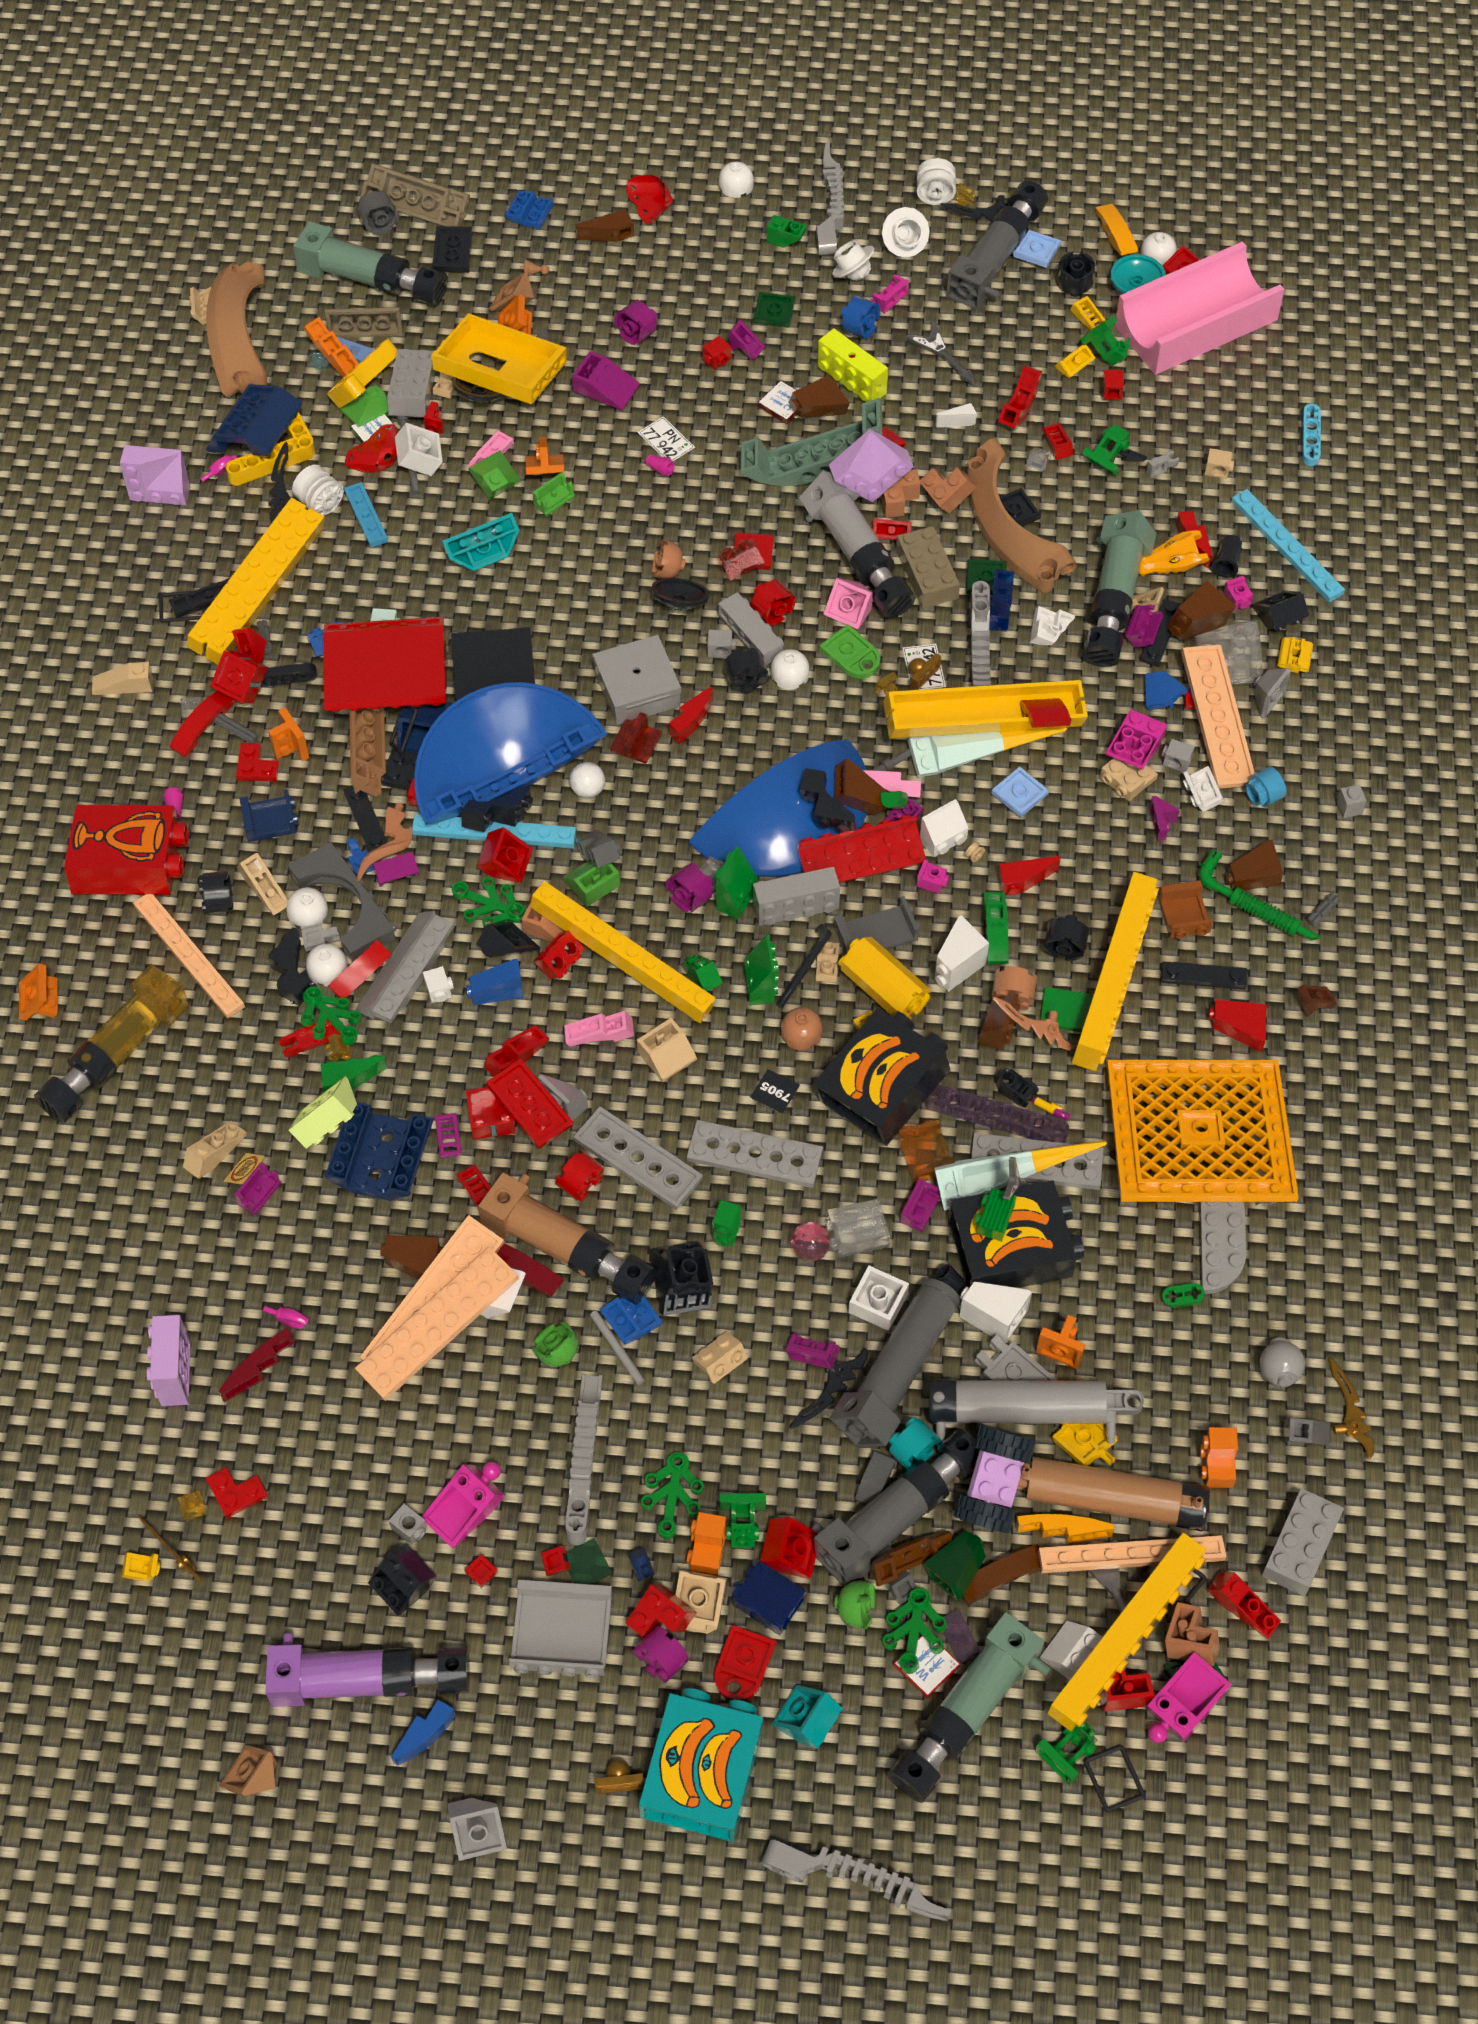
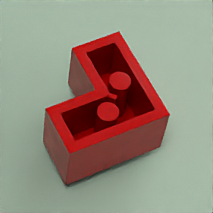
M651 1584L626 1621V1624L641 1637H645L656 1626L661 1627L662 1624L672 1632H684L697 1612L664 1585Z
M1125 1669L1121 1674L1115 1673L1112 1677L1115 1681L1108 1691L1103 1689L1100 1693L1103 1712L1147 1707L1155 1696L1150 1673L1126 1676Z

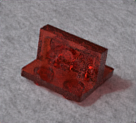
M743 539L738 542V546L732 549L731 547L725 548L718 555L730 581L765 563L753 539Z
M640 712L637 719L634 718L633 721L626 719L610 747V751L642 763H647L662 736V731L649 727L648 715Z

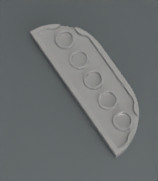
M1200 1202L1201 1286L1204 1288L1205 1294L1220 1292L1228 1288L1230 1284L1238 1279L1243 1270L1246 1260L1245 1207L1243 1202Z

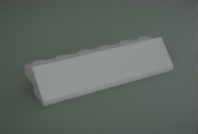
M435 910L418 913L355 1010L372 1019L378 1017L392 1023L398 1012L405 1009L424 980L423 972L431 969L444 949V942L453 930L454 923L436 915Z

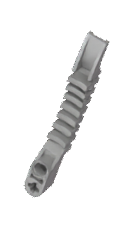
M825 143L822 184H827L826 191H830L828 195L831 199L830 209H827L828 219L821 225H816L818 255H835L837 251L835 230L843 229L844 223L843 177L840 164L835 162L830 155V143Z
M984 581L975 582L972 585L971 592L972 687L991 686L989 659L990 587Z
M582 1374L565 1523L566 1539L575 1546L581 1545L586 1541L588 1532L590 1491L600 1410L602 1375L586 1376V1374Z
M770 1840L761 1860V1865L799 1883H803L806 1875L821 1869L826 1870V1876L832 1878L836 1867L840 1869L839 1878L844 1880L848 1870L853 1871L851 1880L857 1882L860 1874L864 1875L862 1885L867 1887L871 1879L876 1880L873 1890L878 1893L882 1884H887L884 1898L890 1900L894 1888H898L899 1891L893 1907L899 1909L905 1893L908 1892L911 1895L907 1902L906 1910L942 1921H948L952 1910L927 1901L921 1894L918 1884L910 1882V1878L905 1876L902 1879L895 1872L889 1874L887 1869L882 1867L880 1870L876 1869L872 1863L869 1866L865 1865L864 1861L859 1858L857 1861L852 1860V1856L848 1854L844 1857L837 1850L828 1855L829 1849L822 1847L819 1856L813 1857L779 1841Z

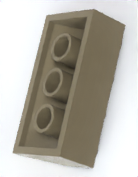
M402 307L336 308L325 310L329 332L333 331L337 337L403 336Z

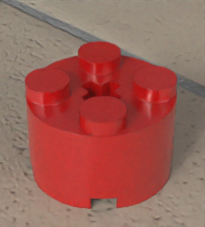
M773 579L764 585L759 584L756 586L750 607L760 614L764 622L773 626L781 623L786 613L790 614L792 612L796 599L777 579Z
M581 1150L580 1154L577 1152L562 1168L564 1174L562 1178L557 1176L555 1184L575 1200L583 1202L590 1193L588 1191L592 1185L596 1187L602 1181L603 1176L601 1174L604 1168L589 1154Z

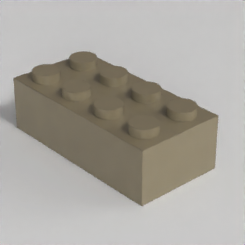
M934 526L897 535V554L922 609L959 599L960 583Z

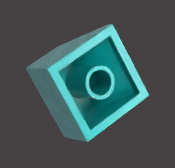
M796 1685L772 1722V1725L801 1744L818 1749L843 1708L827 1692Z

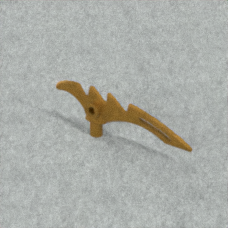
M1329 1358L1332 1376L1341 1387L1346 1401L1344 1424L1334 1425V1434L1346 1433L1347 1437L1357 1439L1364 1446L1367 1458L1371 1459L1374 1454V1441L1371 1437L1364 1434L1371 1431V1427L1361 1420V1418H1366L1367 1414L1355 1405V1403L1360 1402V1398L1350 1380L1332 1358ZM1336 1372L1341 1376L1351 1394L1348 1393L1345 1385L1343 1384L1339 1376L1336 1374Z
M138 1515L140 1521L168 1549V1551L176 1557L177 1561L175 1563L182 1570L188 1572L189 1574H192L200 1583H203L200 1577L194 1572L195 1566L184 1555L180 1557L157 1534V1532L140 1515Z

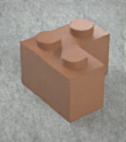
M932 468L920 480L922 486L938 506L949 514L977 488L969 476L959 468H956L946 478Z
M917 469L907 472L880 496L885 518L904 516L905 500L919 499L921 484Z
M1177 1602L1165 1639L1168 1658L1187 1661L1195 1652L1210 1666L1215 1665L1220 1649L1218 1630L1202 1627L1201 1607Z

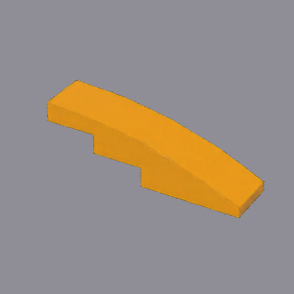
M1113 204L1096 207V215L1102 220V228L1108 234V241L1121 256L1138 252L1135 240Z
M1035 1514L1017 1516L1016 1520L1017 1533L1040 1530L1042 1538L1065 1535L1066 1543L1112 1537L1114 1525L1111 1523L1072 1515Z

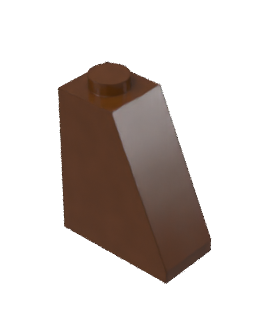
M830 375L792 392L789 402L791 409L796 411L799 417L844 415L847 413L850 404Z
M846 758L835 766V800L844 806L871 815H876L886 808L881 802V793L886 792V789L850 759Z
M1273 840L1266 841L1230 864L1228 873H1226V882L1231 886L1232 890L1235 891L1237 887L1243 890H1250L1281 884L1284 873Z
M386 1235L385 1243H381L380 1254L384 1256L387 1265L419 1280L440 1253L441 1246L439 1237Z

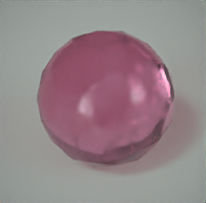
M808 1222L800 1225L794 1231L791 1239L793 1251L804 1261L813 1262L823 1258L830 1248L828 1231L818 1223Z

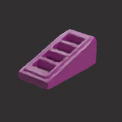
M456 1113L436 1115L435 1123L440 1158L462 1156ZM453 1123V1126H450V1127H442V1128H441V1125H440V1124ZM454 1131V1134L442 1135L441 1132ZM455 1138L456 1141L443 1143V1140ZM456 1146L457 1150L444 1152L445 1147Z

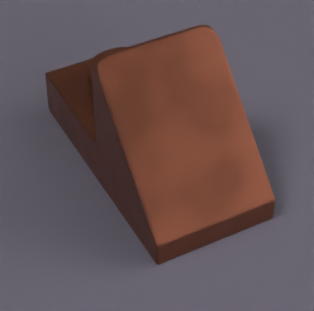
M1301 985L1298 988L1297 1000L1306 1017H1309L1318 1008H1333L1337 1004L1328 987Z

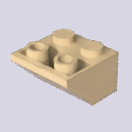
M672 1018L637 1039L638 1053L662 1082L697 1060L685 1033Z

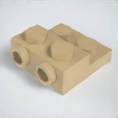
M1113 758L1103 766L1100 778L1105 784L1110 785L1119 796L1124 797L1128 801L1148 787L1158 776L1147 765L1142 770L1116 758Z

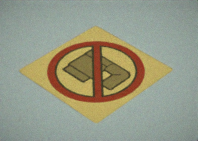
M246 1153L223 1182L242 1185L265 1156Z

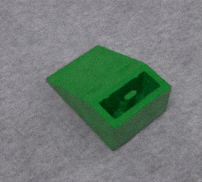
M736 846L733 852L727 854L725 864L722 868L719 867L714 878L716 879V910L738 920L753 898V883H758V877L741 849Z
M766 935L744 959L749 1006L775 1003V995H778L777 960L775 961V943L770 942L769 935Z

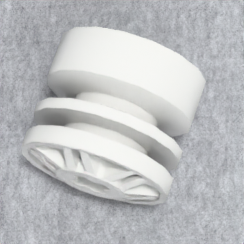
M314 464L306 467L298 474L293 482L292 493L308 509L311 508L324 516L332 512L339 505L343 498L344 489L320 465Z

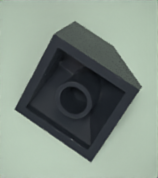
M512 922L487 924L476 943L482 949V952L489 957L534 951L540 947Z

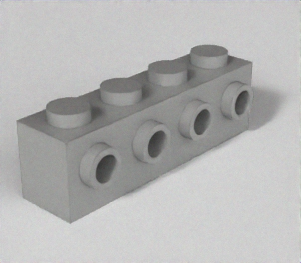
M738 592L718 603L719 616L748 649L756 648L760 651L765 665L771 663L773 658L783 651L784 643L782 639L773 633L770 625L764 623L760 614L756 610L754 611L750 607L748 600L742 598Z

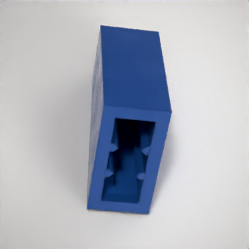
M518 959L510 960L470 976V985L466 986L468 998L473 999V1005L523 998Z

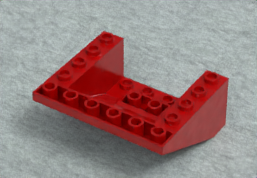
M444 617L324 624V710L338 712L343 709L357 711L361 708H399L407 705L418 707L423 704L437 706L446 703L448 658Z

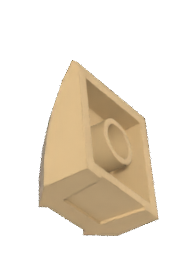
M680 1570L675 1595L697 1612L686 1630L708 1634L718 1628L727 1578Z

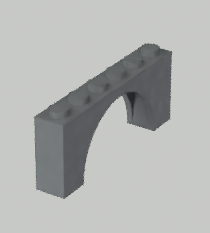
M329 842L290 863L288 868L290 876L299 889L319 884H332L348 889L359 899L362 905L359 919L354 927L340 938L343 951L350 961L353 962L374 941L378 940L385 946L396 940L394 933L396 927L391 920L385 918L386 914L383 908L375 904L373 894L364 889L365 885L362 879L360 882L356 881L357 877L354 875V869L350 862L344 861L343 853L339 847L335 848Z

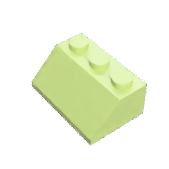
M344 1076L304 1107L289 1128L291 1134L306 1149L312 1144L315 1146L324 1139L323 1135L327 1132L332 1134L339 1127L340 1122L344 1121L346 1123L353 1117V1110L357 1103L348 1078Z

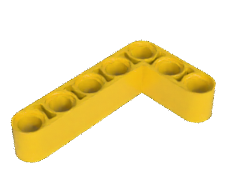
M387 338L340 380L327 395L338 408L353 401L366 390L364 386L396 358L398 349Z
M299 412L285 430L290 439L277 443L268 456H258L250 453L231 460L226 464V472L230 484L237 486L271 474L277 456L285 442L288 443V460L284 468L314 457L316 452L313 437ZM284 454L282 455L277 471H279L281 468L282 461L285 457Z

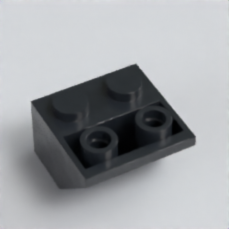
M406 1544L388 1552L368 1584L399 1616L426 1594L437 1576Z

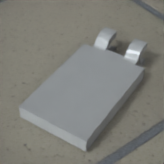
M998 1335L990 1341L991 1344L988 1346L997 1353L993 1359L981 1350L974 1360V1363L979 1367L986 1369L982 1375L988 1380L1058 1381L1012 1341L1007 1345Z

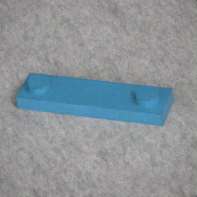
M362 482L345 487L344 493L370 548L387 543L388 537Z

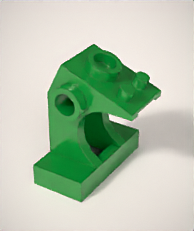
M1114 315L1088 331L1080 339L1084 345L1091 342L1102 359L1112 366L1126 358L1127 349L1131 346L1129 344L1130 337L1125 341H1118L1113 336L1111 326L1118 321Z
M1114 424L1110 429L1107 428L1104 431L1102 440L1094 451L1086 447L1082 454L1092 463L1117 477L1121 470L1114 464V460L1121 450L1129 449L1130 433L1126 429ZM1110 441L1116 443L1111 452L1104 449Z
M720 1493V1510H731V1526H727V1540H731V1548H755V1540H759V1526H755L754 1510H766V1493ZM736 1519H750V1524H736Z
M1083 1723L1081 1727L1076 1725L1072 1732L1066 1728L1063 1731L1066 1736L1053 1747L1045 1739L1041 1740L1035 1750L1069 1787L1076 1781L1079 1774L1073 1766L1084 1755L1089 1757L1097 1748L1095 1743L1098 1739L1094 1736L1096 1731L1087 1723ZM1070 1741L1079 1749L1071 1759L1062 1751Z

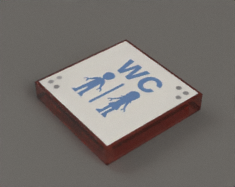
M780 380L757 402V407L787 425L797 415L796 411L791 409L789 403L792 392L796 391V389Z

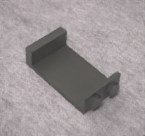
M905 896L900 897V906L845 922L842 914L834 916V930L845 955L850 950V944L856 938L861 940L864 937H872L887 950L917 941L921 927L919 921L914 919L912 905L907 903Z

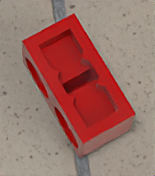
M569 930L560 932L533 962L549 979H560L567 974V968L581 958L580 954L585 948ZM566 945H567L568 948H569V953H567V952L565 951V946H566ZM553 959H554L555 962H556V967H555V968H554L553 965H552V960H553Z

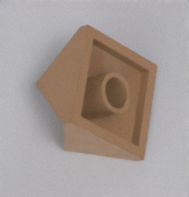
M525 271L500 288L489 308L491 311L504 309L518 294L525 297V304L534 299L527 272Z
M246 1745L219 1787L243 1796L275 1789L274 1769L277 1766V1762L273 1754L269 1751Z

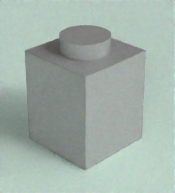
M1360 784L1340 789L1337 805L1343 818L1363 814L1367 800Z

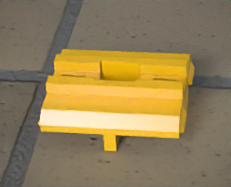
M1292 637V639L1282 638L1277 666L1289 668L1291 672L1299 673V671L1309 672L1313 643L1305 641V639L1297 640L1295 639L1296 637Z

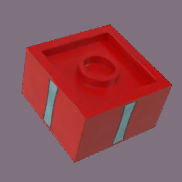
M224 650L210 687L241 703H254L268 667L237 651Z
M488 1087L466 1090L473 1140L516 1133L514 1119Z

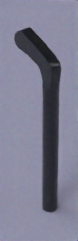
M820 924L815 929V932L821 936L819 941L777 1001L776 1006L779 1008H784L830 939L832 932L823 924Z

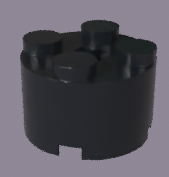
M1069 252L1062 256L1058 267L1057 285L1074 297L1087 292L1092 287L1094 281L1095 262L1093 258L1083 252H1080V254Z
M749 648L750 651L736 650L725 659L724 670L731 687L736 691H742L743 694H750L755 688L769 680L768 670L762 655L756 648Z
M228 870L199 875V892L203 894V914L234 911V904L231 902L233 894Z
M1066 915L1065 918H1051L1048 922L1044 950L1055 958L1061 955L1065 956V960L1068 961L1079 960L1084 956L1090 928L1078 921V918L1074 915Z

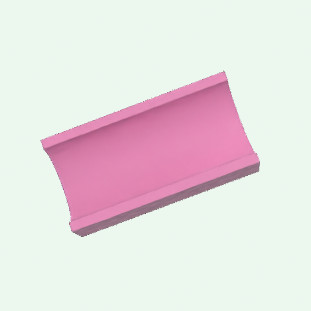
M1244 242L1233 245L1119 296L1116 315L1118 321L1115 323V327L1125 339L1131 338L1129 344L1155 375L1278 320L1284 288L1281 285L1267 291L1260 288L1250 272L1246 256L1247 246Z

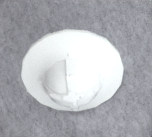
M903 207L896 209L887 216L883 223V242L888 250L896 256H914L922 251L928 242L930 232L928 222L923 214L914 208Z
M855 240L844 244L835 252L834 259L838 265L833 270L832 275L835 278L847 276L853 281L864 279L871 270L869 259L874 253V247L865 246L862 248L858 241ZM853 246L846 255H841L843 251Z

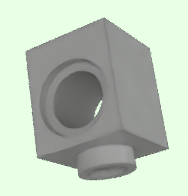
M709 630L708 657L727 658L732 653V650H736V639L732 638V630Z
M1171 739L1169 746L1165 745L1162 752V757H1165L1163 766L1181 772L1187 771L1195 746Z
M405 1504L389 1520L390 1528L411 1545L416 1540H421L426 1533L425 1519ZM409 1522L415 1523V1526L411 1529L404 1528L405 1524Z

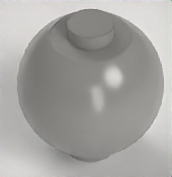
M1275 1338L1270 1341V1345L1263 1350L1260 1356V1370L1264 1378L1271 1384L1288 1387L1302 1377L1305 1370V1358L1296 1345L1288 1342L1285 1338Z

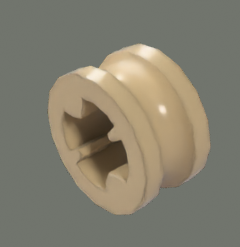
M975 842L966 850L965 856L967 858L971 857L970 860L976 862L983 856L985 848L980 847V844Z

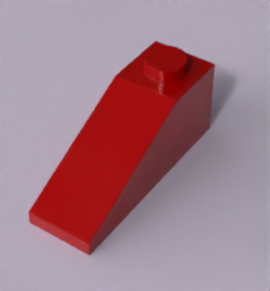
M1060 856L999 864L998 879L1001 892L1011 896L1025 892L1059 870Z

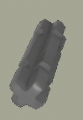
M258 621V634L267 640L264 655L272 654L267 621Z
M1330 893L1326 900H1323L1314 912L1308 916L1307 922L1312 926H1316L1331 911L1332 907L1338 903L1339 897L1334 893Z

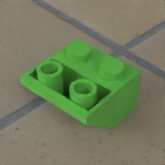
M589 860L563 876V880L586 907L620 886V874L611 863L597 868Z

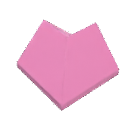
M836 578L824 615L859 629L872 609V592L861 583Z

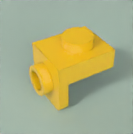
M127 1552L124 1557L121 1577L144 1582L151 1581L158 1575L160 1570L158 1554L153 1553L151 1556H144Z

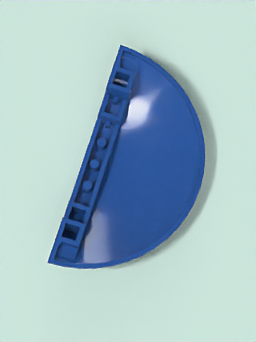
M522 682L503 683L484 687L469 693L449 706L437 718L424 737L419 749L414 774L415 793L425 825L460 816L462 808L469 799L492 801L522 787H528L590 749L607 736L606 731L595 716L572 697L546 686Z
M848 739L831 741L804 750L770 768L737 792L704 823L690 839L689 844L698 853L721 867L725 864L727 854L733 852L735 847L738 846L756 876L780 877L802 873L796 849L801 840L812 837L813 840L819 839L823 834L832 833V835L840 834L841 831L835 827L824 828L815 824L814 811L817 801L807 802L801 799L800 786L805 768L826 772L827 783L825 790L834 798L835 766L846 758L850 759L862 770H867L856 748ZM844 806L854 814L856 830L860 829L867 813Z

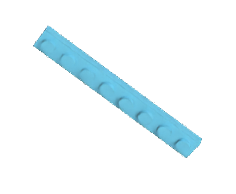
M1248 489L1232 497L1231 502L1328 603L1344 594L1345 589Z
M415 813L412 834L485 841L489 832L504 827L528 845L574 849L577 830L576 827L518 822L514 827L493 822L485 832L462 827L461 817H454L425 825L421 814Z

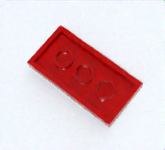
M521 1058L486 1082L489 1090L538 1149L573 1126L574 1122Z

